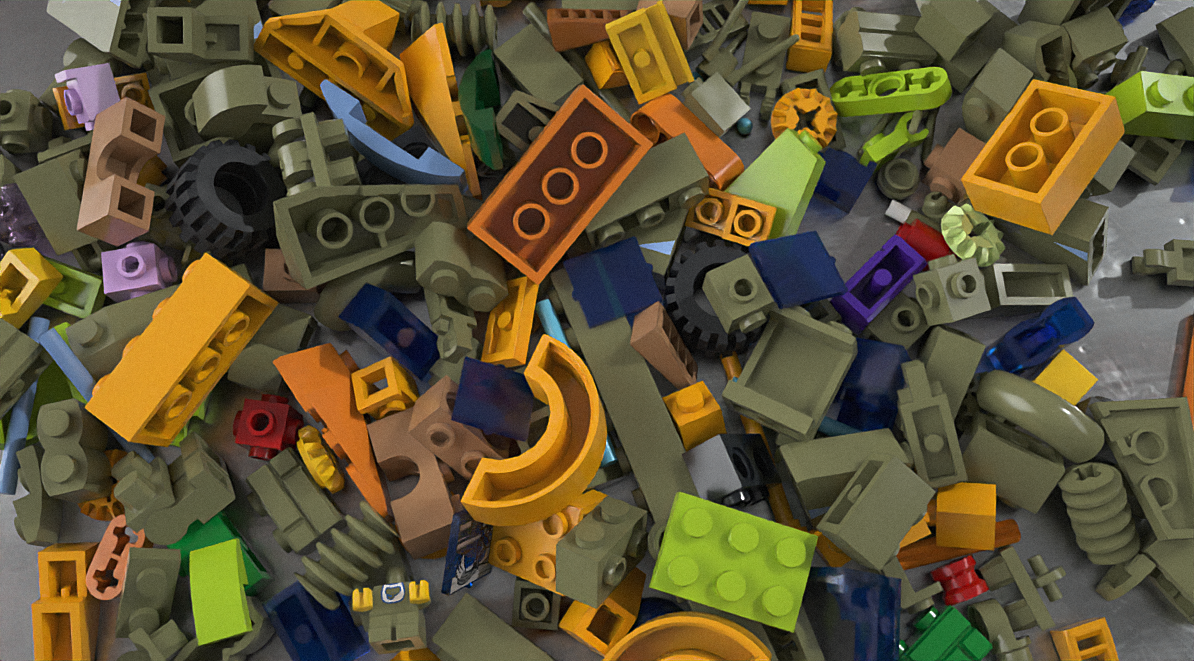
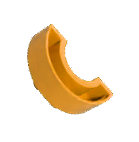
M546 334L542 335L524 372V376L534 397L550 407L551 414L547 430L534 447L520 456L504 460L481 458L460 501L475 521L495 526H520L546 519L575 501L591 483L600 467L606 447L607 424L593 377L587 366L572 349Z
M680 611L655 617L638 626L615 644L602 661H771L772 653L753 633L730 619L707 612Z

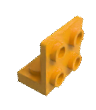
M592 489L581 494L560 512L541 521L520 526L494 525L488 562L497 568L565 597L566 595L556 592V544L608 495Z

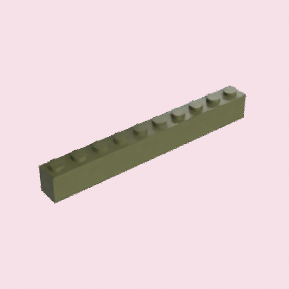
M596 255L551 273L550 278L554 289L547 291V294L556 314H565L570 326L563 329L568 343L575 353L581 352L585 364L593 377L603 404L607 433L614 430L620 447L614 449L623 474L632 472L638 488L631 491L636 506L646 510L655 524L662 519L669 518L677 492L680 491L698 498L700 496L682 456L686 451L644 357L630 345L631 327L600 257ZM675 596L678 604L687 601L691 611L719 615L743 626L772 653L771 661H778L762 623Z

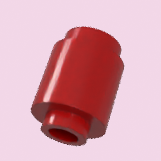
M918 218L914 219L911 224L904 221L895 233V235L900 236L919 253L927 263L937 258L955 254L946 243L942 232ZM928 264L922 270L923 272L930 270Z

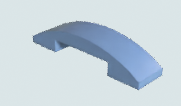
M327 79L322 81L320 87L333 118L343 119L352 146L368 161L392 177L407 184H457L461 195L465 194L468 190V183L463 168L428 147L419 160L365 125L367 120L359 100Z

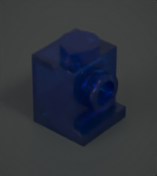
M828 147L825 154L820 151L818 152L826 163L813 195L849 214L878 164L870 160L867 167L858 163L857 159L851 154Z

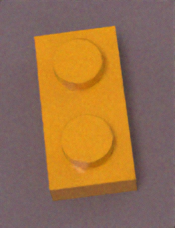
M527 276L508 280L509 295L490 311L480 364L491 370L520 366L526 363L539 287Z

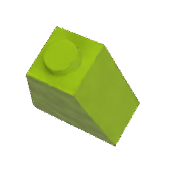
M787 128L724 191L777 207L766 248L764 251L757 249L769 264H778L787 257L826 163L818 154L823 147L805 129L799 134L797 131Z

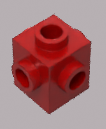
M262 394L261 400L245 398L243 409L239 410L234 418L233 435L236 437L235 443L249 451L248 457L270 461L286 448L291 447L296 450L297 441L300 440L298 430L304 428V422L302 420L303 415L291 405H288L289 399L271 394ZM267 419H269V424L265 428Z

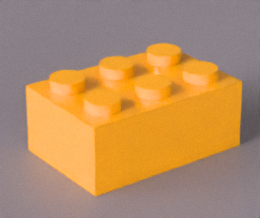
M1033 79L961 178L974 210L1053 235L1125 133L1116 97Z

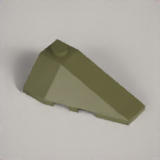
M457 184L316 186L273 202L277 239L291 278L306 290L414 248L415 239L432 222L447 223L458 229L467 227L469 222Z
M245 264L231 268L255 285L250 270ZM181 283L106 306L65 328L71 350L96 382L105 375L112 373L122 360V353L126 345L134 337L144 332L152 322L153 312L159 303L171 297Z

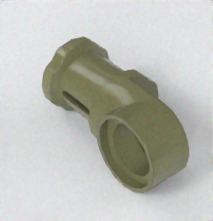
M990 598L968 606L967 613L971 626L976 628L992 644L993 648L989 652L991 655H996L998 661H1034L1028 647L1032 643L1030 636L1025 635L1015 638L1008 617L996 599Z

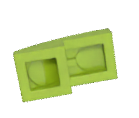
M237 538L190 552L191 598L199 646H206L253 632L244 586L249 584L240 541Z

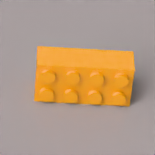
M205 253L200 260H196L188 266L182 277L183 282L174 294L159 303L153 312L152 322L144 332L134 337L126 345L122 353L123 358L112 373L105 375L96 383L92 390L93 397L84 408L128 442L169 447L279 302L235 270Z

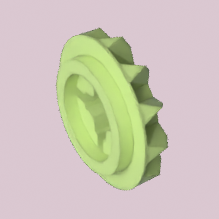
M966 203L961 207L953 206L943 216L941 229L944 239L951 250L962 260L975 257L979 267H987L1000 259V254L1006 249L1001 241L1004 234L993 225L995 220H989L985 217L984 213L974 211L969 204ZM971 231H974L977 234V237L973 236L972 238H970L969 234L971 233Z

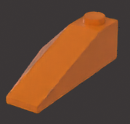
M330 342L283 355L272 361L304 411H308L317 423H322L324 426L321 430L323 433L322 437L341 460H346L348 466L345 468L368 503L387 522L392 523L395 521L385 474L377 462L366 426L372 423L370 415L368 413L361 414L357 411L351 374L360 370V367L349 351L345 350L340 354Z

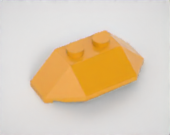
M331 9L272 17L265 22L254 43V51L324 101L326 100L320 87L324 79L360 101L367 120L365 124L389 141L394 140L411 129L414 124L403 62Z

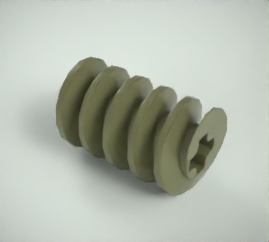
M422 1L419 13L413 15L411 27L412 43L434 24L443 23L451 55L456 45L461 56H467L472 45L476 56L482 51L487 50L488 46L492 50V54L498 48V21L492 5H487L484 16H479L476 4H471L468 14L463 15L460 4L455 3L451 15H448L443 2H439L435 14H431L427 1Z
M1084 462L1066 468L1065 473L1058 482V486L1063 490L1062 499L1067 504V514L1072 519L1071 527L1076 533L1077 545L1081 550L1087 552V557L1093 564L1114 565L1131 559L1138 553L1141 544L1139 534L1136 531V523L1132 517L1131 506L1127 502V493L1123 487L1120 472L1115 467L1100 462Z
M364 501L359 503L364 518L360 520L347 514L344 518L350 531L346 534L332 528L330 533L335 545L330 547L318 542L316 548L321 559L317 562L304 555L301 561L306 573L301 575L294 572L296 578L306 590L325 608L330 610H336L340 606L335 591L345 596L352 595L354 587L350 577L360 582H365L368 579L364 563L374 568H380L383 565L378 552L379 549L389 554H394L397 551L392 536L401 537L370 504Z

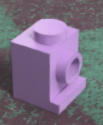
M109 63L68 69L55 74L57 83H67L68 89L64 90V99L69 113L72 116H77L79 124L84 123L86 131L94 130L97 114L120 101Z

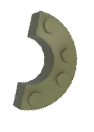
M1001 48L994 52L965 95L962 104V116L969 134L986 144L1026 90L1028 82L1034 74ZM1119 140L1079 198L1088 199L1090 196L1112 192L1136 152Z

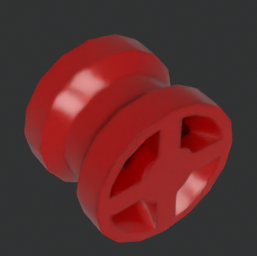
M972 554L953 560L930 571L933 580L939 581L943 588L942 599L945 605L953 606L989 590L986 581L978 578L974 570L976 561Z

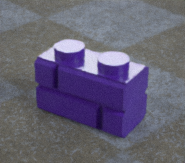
M894 234L834 294L829 302L842 317L841 322L853 333L859 335L914 280L913 275L920 273L928 263L900 236Z

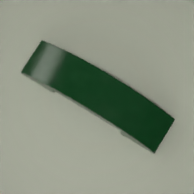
M489 49L482 51L465 70L460 81L458 97L469 140L475 154L493 170L503 169L502 142L493 107L485 108L501 105V95L492 50Z

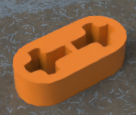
M125 514L117 516L110 522L87 571L86 585L90 594L96 599L109 600L120 598L129 548H153L154 543L146 537L144 528L138 533L133 531L138 536L137 542L129 543L130 536L125 534L126 527H129L126 525ZM107 570H114L113 576L119 580L118 585L109 587L111 580L105 576Z

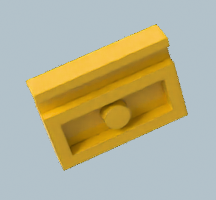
M662 0L657 1V4L646 9H639L605 25L608 36L639 105L673 91L681 84L695 81Z

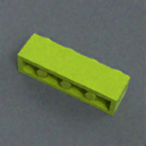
M1140 71L1105 93V95L1116 97L1125 130L1124 134L1194 141V77Z

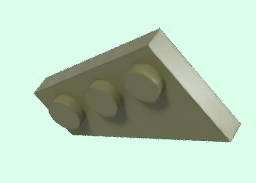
M1187 397L1095 402L1088 407L1095 421L1102 428L1104 438L1158 541L1194 539V430Z

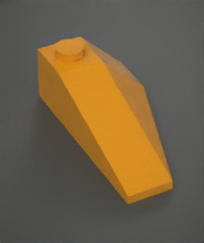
M443 23L434 24L399 54L400 60L404 64L410 101L414 112L441 155L465 170L468 183L466 195L483 201L472 148L459 103V90Z

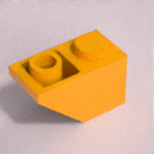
M635 567L597 609L574 600L558 624V627L594 653L605 657L615 644L627 635L637 619L646 574Z

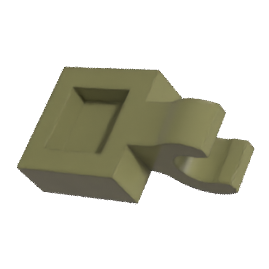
M1173 239L1164 244V250L1145 249L1143 250V257L1134 256L1131 258L1132 271L1135 275L1166 273L1167 285L1194 287L1193 240Z

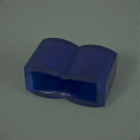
M1077 297L1062 298L1049 305L1032 319L1015 325L995 340L985 354L996 370L1001 369L1021 376L1047 360L1050 356L1082 339L1090 332L1095 322Z

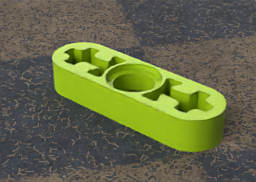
M940 67L884 72L866 76H850L838 80L829 89L835 110L840 117L933 109L946 103L952 95L947 72ZM898 89L890 95L880 96L882 93L888 90Z

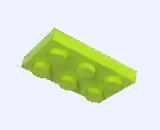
M679 491L674 498L649 588L794 633L818 536Z

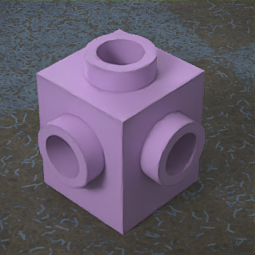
M145 241L132 242L123 249L101 252L104 294L117 303L171 287L172 282L177 281V269L173 258L166 255L154 243Z

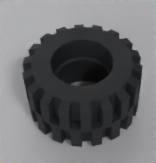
M228 139L224 144L221 140L211 141L207 147L205 145L200 147L172 176L173 180L166 189V193L170 196L165 201L166 210L173 212L169 221L173 228L180 227L182 233L179 237L185 243L190 239L196 244L194 250L203 254L208 250L211 251V256L215 259L221 260L227 255L229 260H235L243 255L248 256L276 234L273 202L285 198L288 191L286 185L280 179L282 175L278 166L273 167L269 163L271 158L267 154L259 155L256 153L255 146L246 143L243 147H240L238 140ZM214 186L230 192L240 203L243 215L228 209L219 200Z
M715 240L713 247H708L706 241L696 244L695 253L687 249L681 254L680 263L675 261L670 269L666 282L663 307L683 341L685 340L688 343L687 348L692 354H695L696 350L700 349L705 351L703 358L713 359L715 352L721 353L722 359L732 356L735 350L741 355L748 351L751 343L757 342L770 320L768 312L766 322L758 328L746 333H742L739 328L727 334L719 318L702 310L695 301L693 294L703 287L707 272L746 255V253L741 251L742 244L733 242L732 247L724 246V240ZM751 249L748 255L776 303L777 296L773 295L776 289L775 279L767 278L771 269L766 262L758 264L756 261L759 254Z

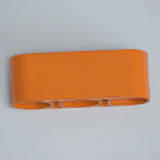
M666 93L650 100L631 115L630 124L653 143L651 148L685 133L709 175V187L725 191L744 172V165L739 156L672 94Z

